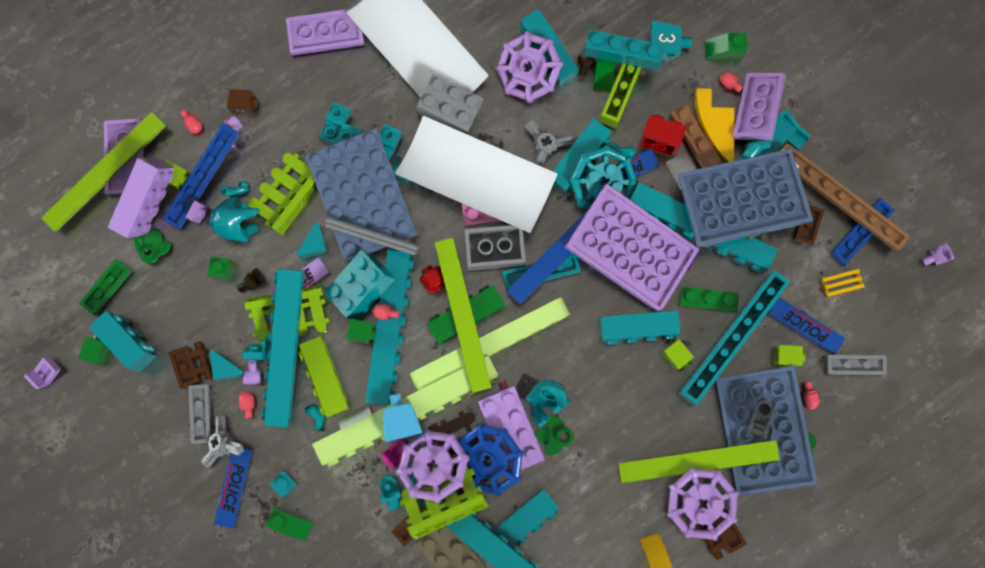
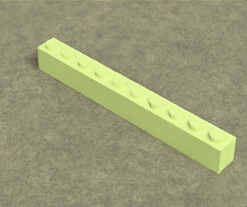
M486 356L484 360L490 383L493 385L497 383L496 379L499 376L489 356ZM464 367L403 398L402 402L403 404H412L420 422L427 418L426 414L432 411L436 414L445 409L444 405L450 402L452 405L462 400L461 396L467 393L471 396L475 393L472 392L467 369ZM383 409L312 444L322 466L328 464L331 467L339 463V458L343 456L349 458L357 454V449L361 447L367 449L375 444L374 441L379 438L384 440Z

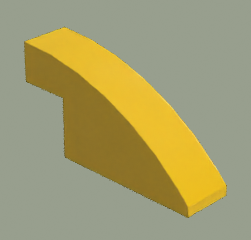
M697 88L693 94L697 122L723 163L733 162L734 108L712 107V89Z
M659 533L640 538L649 568H673Z

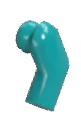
M762 140L751 143L743 153L744 158L756 157L762 150L769 149L771 147L770 141Z
M614 141L609 145L611 149L626 156L629 155L631 158L636 154V149L633 146L620 148Z
M239 181L237 188L223 186L221 194L230 197L245 194L249 190L248 182Z
M311 404L306 406L305 414L310 415L315 420L314 431H324L325 415L321 414L317 405Z

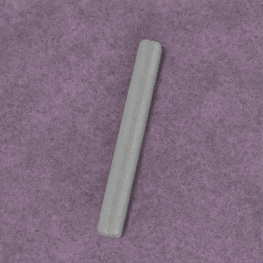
M328 217L325 222V227L411 255H416L418 250L416 244Z

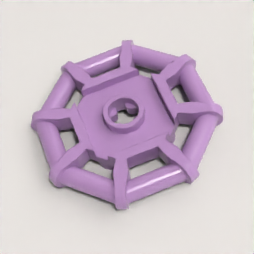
M526 31L525 34L504 43V49L498 66L495 67V71L498 72L505 89L504 92L507 95L510 94L531 103L534 99L555 90L554 86L560 69L563 67V62L560 61L553 44L554 41L551 38L546 39ZM531 42L542 46L539 50L531 47ZM524 43L525 47L522 50L515 51V47ZM547 50L553 62L547 63V58L544 56ZM511 53V54H512V57H511L509 66H505L506 63H507L509 54ZM531 62L532 69L526 72L527 69L524 65ZM553 68L549 80H545L547 69ZM507 71H509L513 76V80L511 82H509V79L506 75ZM541 82L543 87L532 92V86L538 85ZM517 84L526 86L525 92L516 89Z
M428 429L407 445L404 444L401 462L396 473L408 490L409 497L440 503L446 496L463 487L465 470L470 459L457 441L456 435L453 433L433 432ZM433 440L444 441L445 443L443 447L433 445ZM426 441L427 446L422 447L417 453L414 449ZM452 447L458 457L452 458L448 450ZM411 454L415 457L412 468H407ZM435 461L438 467L430 471L429 464ZM459 464L455 478L452 476L454 465ZM414 474L417 478L418 483L415 486L408 475ZM449 480L452 482L450 485H448L440 491L439 487L442 485L443 482H447ZM423 486L433 487V492L422 491Z
M691 467L673 485L670 484L667 516L674 521L687 539L692 537L715 541L720 534L737 522L736 511L739 492L722 475V471L718 469L716 471L694 469V467ZM698 477L711 478L710 483H699ZM692 480L693 485L684 492L681 488ZM717 482H719V484L724 488V490L727 493H724L722 495L720 494V492L715 488ZM678 494L682 495V508H677ZM699 499L707 500V507L705 509L698 507L700 504ZM725 499H729L728 514L723 512V502ZM685 513L689 518L690 523L688 526L679 516L680 514ZM720 516L725 518V520L714 529L712 523L715 520H717ZM696 524L707 525L708 531L694 530Z

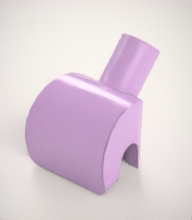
M944 243L931 250V255L922 260L925 266L933 262L939 265L953 260L954 255L949 245Z
M250 359L248 361L249 368L244 372L243 384L263 385V372L257 368L256 360Z

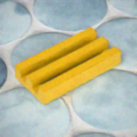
M856 269L820 279L826 298L864 288V283L862 284L861 281L862 277L859 275L860 270ZM851 275L855 276V278L827 285L826 283L828 281H832L835 279ZM857 282L856 286L829 292L830 288Z

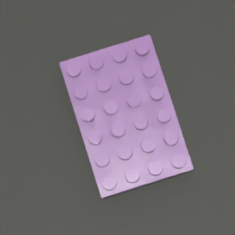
M608 184L604 185L565 246L567 250L656 312L663 310L699 251V248Z

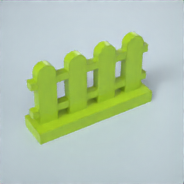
M291 153L284 154L282 157L283 162L286 164L284 169L274 168L271 171V176L275 179L271 185L262 183L259 187L260 192L264 194L261 199L251 198L248 201V206L250 208H258L260 210L258 214L267 220L265 224L269 227L271 226L281 236L317 190L310 167L299 160L301 156L297 153L294 155ZM291 169L302 175L298 181L288 175ZM279 184L290 190L286 196L276 189ZM268 198L279 205L275 211L265 205Z
M323 284L303 288L302 299L308 298L309 301L302 302L299 336H305L309 326H315L316 331L322 333L326 330L327 323L330 322L329 317H325L322 305L326 303L325 298L321 299L324 293ZM272 294L248 298L244 302L245 309H251L252 311L248 315L249 318H253L256 331H253V336H258L260 343H262L266 336H269L270 330H273V328H268L266 315L271 314L275 307V303H272ZM265 306H270V307H271L270 309H265V310H264V307H265ZM305 307L311 308L313 320L306 321Z
M466 466L462 483L464 484V494L458 496L455 490L445 497L446 502L442 504L425 500L428 510L422 513L417 502L420 498L412 499L409 497L407 489L402 491L403 500L399 502L402 507H406L409 519L406 521L408 525H412L408 527V531L415 540L489 507L486 498L480 494L482 493L481 487L476 488L472 475L475 474L473 468L469 469ZM450 480L447 482H443L442 485L439 487L440 490L444 489L452 482ZM423 486L422 491L433 492V487Z

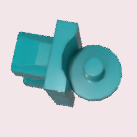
M390 475L382 477L379 482L381 503H387L389 511L401 508L399 502L401 501L400 482H396V479Z

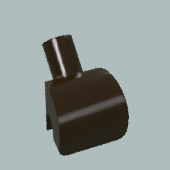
M579 55L577 57L580 65L578 77L585 78L587 70H591L595 66V58L587 56L586 59H583Z
M255 268L250 273H247L244 282L237 286L239 292L242 293L247 288L256 290L266 284L259 269Z

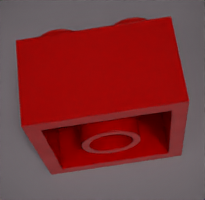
M649 115L638 146L648 150L652 148L654 152L674 158L681 146L687 126L676 120H665L661 115Z

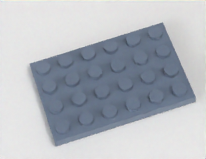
M377 128L305 156L328 217L400 240H406L418 235ZM333 230L346 263L352 261L361 250L373 253L386 247Z
M792 149L678 174L698 248L812 223L813 221Z
M795 366L718 378L716 385L728 447L776 440L780 457L778 461L732 467L736 491L739 492L738 496L818 484ZM761 400L771 402L774 407L766 440L762 439V436L746 434L755 405ZM761 404L759 412L762 415L768 414L770 411L768 404Z

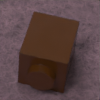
M229 89L227 108L230 112L254 114V108H257L258 100L253 92Z

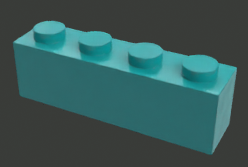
M540 9L522 18L519 28L521 35L525 34L526 31H530L532 34L546 39L551 38L554 41V47L560 61L563 62V67H561L556 80L557 85L560 87L578 76V67ZM531 42V47L539 50L542 46ZM547 50L544 53V56L547 58V63L553 62ZM548 68V69H547V70L549 71V73H548L549 77H550V75H551V72H552V69H553V68Z
M589 30L584 56L658 71L665 45Z
M593 118L553 170V172L557 173L553 186L565 195L568 191L572 192L573 187L569 182V178H572L580 161V156L608 145L612 140L610 138L612 131ZM585 166L581 174V177H583L587 173V166Z
M678 311L608 316L599 319L601 342H606L607 345L618 344V341L626 340V343H636L637 339H645V342L657 341L656 337H664V340H673L681 334Z
M543 488L491 532L496 536L498 533L508 540L506 544L509 547L515 544L519 546L528 539L526 535L529 532L535 533L543 526L541 522L546 518L551 520L558 514L556 510L559 507Z

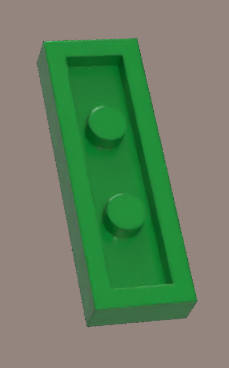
M115 258L79 304L96 316L131 274L132 270Z
M681 287L679 302L681 307L738 312L739 293Z

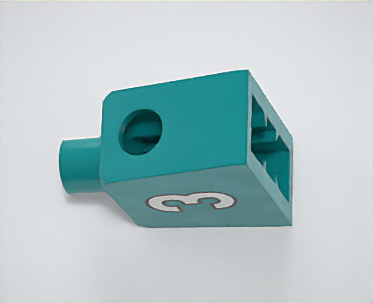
M652 20L650 25L649 42L665 45L662 60L678 58L681 48L691 49L692 37H682L681 26Z

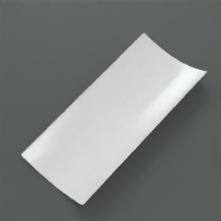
M363 0L346 12L420 98L433 74L471 93L489 76L423 0Z
M426 116L422 117L412 144L395 174L529 233L532 231L557 177V173Z

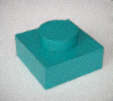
M282 470L269 485L282 498H285L298 483L285 470Z

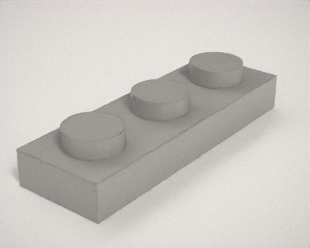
M826 355V375H887V356Z
M210 384L188 386L191 444L208 443L212 435Z

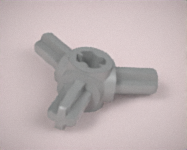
M534 120L529 121L525 125V128L535 139V151L537 153L533 163L541 167L544 166L547 156H550L552 151H557L558 147L574 144L572 134L555 136L547 131L543 132ZM545 141L549 142L547 146H543V143H545Z
M224 415L215 417L216 433L212 434L209 438L208 446L210 450L201 461V464L206 468H209L218 457H223L224 454L240 455L241 452H244L243 445L235 442V439L230 436V432L226 431V417Z

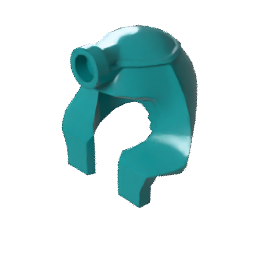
M233 196L224 200L212 211L209 219L211 229L223 238L248 242L250 236L259 233L257 223L243 226V228H241L240 223L257 215L260 210L258 208H250L248 203L240 202L238 196Z
M549 379L539 381L526 397L528 403L531 401L532 420L538 423L540 428L550 418L549 414L543 412V408L554 409L553 413L556 414L570 403L563 384Z

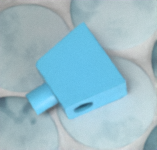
M401 394L389 396L391 408L383 409L385 442L423 434L412 404H403Z

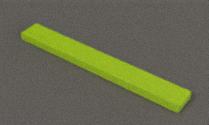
M151 112L47 211L41 219L53 231L57 232L151 142L166 125Z
M450 238L434 242L472 392L491 389L454 239Z
M774 440L618 464L621 483L686 474L691 467H694V469L716 470L778 461L780 457L777 441Z

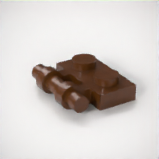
M201 341L194 343L195 351L190 352L189 346L186 345L168 352L180 389L200 383L199 374L203 373L205 380L213 378L211 373L212 367L211 364H208L207 352L203 348ZM198 357L201 367H195L193 358Z
M724 508L723 512L728 514L727 508ZM720 516L717 520H715L712 523L714 529L720 523H722L725 520V518ZM735 523L719 535L720 542L716 543L712 539H705L709 546L708 550L711 554H714L716 560L724 557L720 551L721 549L726 548L727 552L731 554L747 544ZM697 524L699 530L708 531L706 525Z

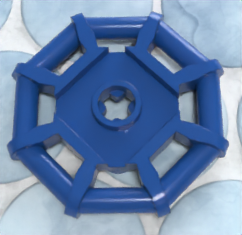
M479 423L466 435L458 438L457 441L464 452L466 450L469 451L470 460L467 462V467L473 468L475 472L474 475L476 477L472 476L476 488L480 486L483 492L500 496L510 486L520 482L524 452L520 450L506 428L500 429ZM485 434H490L498 437L496 440L486 439ZM478 436L480 442L473 446L470 441ZM503 440L512 451L511 453H507L502 446ZM485 455L492 458V465L484 461L486 460ZM510 459H514L513 471L508 469ZM502 475L508 478L501 484L497 480ZM488 479L491 485L480 483V480Z

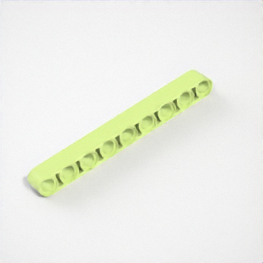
M562 297L479 338L483 356H491L571 315ZM459 348L411 372L409 377L416 391L466 367L462 349Z

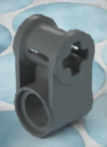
M761 400L756 403L746 434L762 436V439L766 440L774 413V407L771 402ZM764 403L768 404L770 408L769 413L766 415H762L759 412L760 405Z

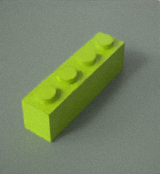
M622 64L601 114L600 123L617 129L642 67Z
M319 336L299 344L301 350H298L301 360L306 362L307 368H305L308 379L312 378L314 384L312 391L315 397H319L321 402L318 405L321 414L331 418L350 410L351 408L324 338Z

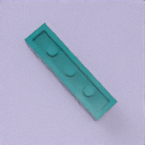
M571 254L545 281L580 273L581 270L577 256ZM533 264L502 271L506 291Z

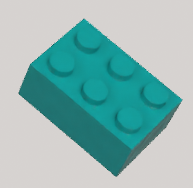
M361 250L324 291V294L347 319L360 320L396 279L372 254Z
M105 311L89 328L128 370L141 372L157 357L153 352L155 348L149 342L145 343L141 339L142 334L137 329H132L128 325L130 322L125 316L119 315L116 312Z

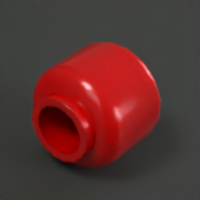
M429 265L421 271L423 274L419 280L428 293L433 292L436 294L446 287L440 266L432 267Z

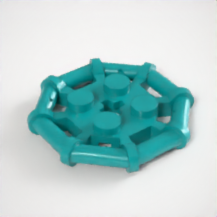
M604 145L603 148L588 154H582L572 178H569L575 193L577 206L589 210L592 203L588 202L591 197L596 199L604 187L603 184H599L603 176L608 179L606 184L619 193L623 189V184L628 185L623 195L630 199L639 182L633 170L632 158L629 155L626 156L611 149L609 145ZM602 156V161L595 164L591 163V160ZM609 156L619 161L616 166L608 162ZM585 166H587V175L584 178H580ZM625 167L628 179H623L620 169ZM584 183L587 192L584 195L580 187V184Z

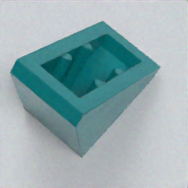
M317 222L314 223L296 253L301 259L328 253L323 229Z
M215 350L210 351L213 380L221 381L244 376L245 371L219 352Z

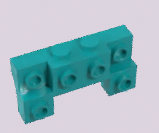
M333 102L318 138L324 143L334 145L365 133V131L346 124L351 115V110ZM384 124L379 135L391 164L397 145L402 137V131Z
M784 109L777 117L773 140H769L771 147L762 150L758 156L777 152L784 143H788L796 150H799L811 135ZM750 140L745 148L748 149L751 143L762 140ZM743 154L738 160L745 159Z

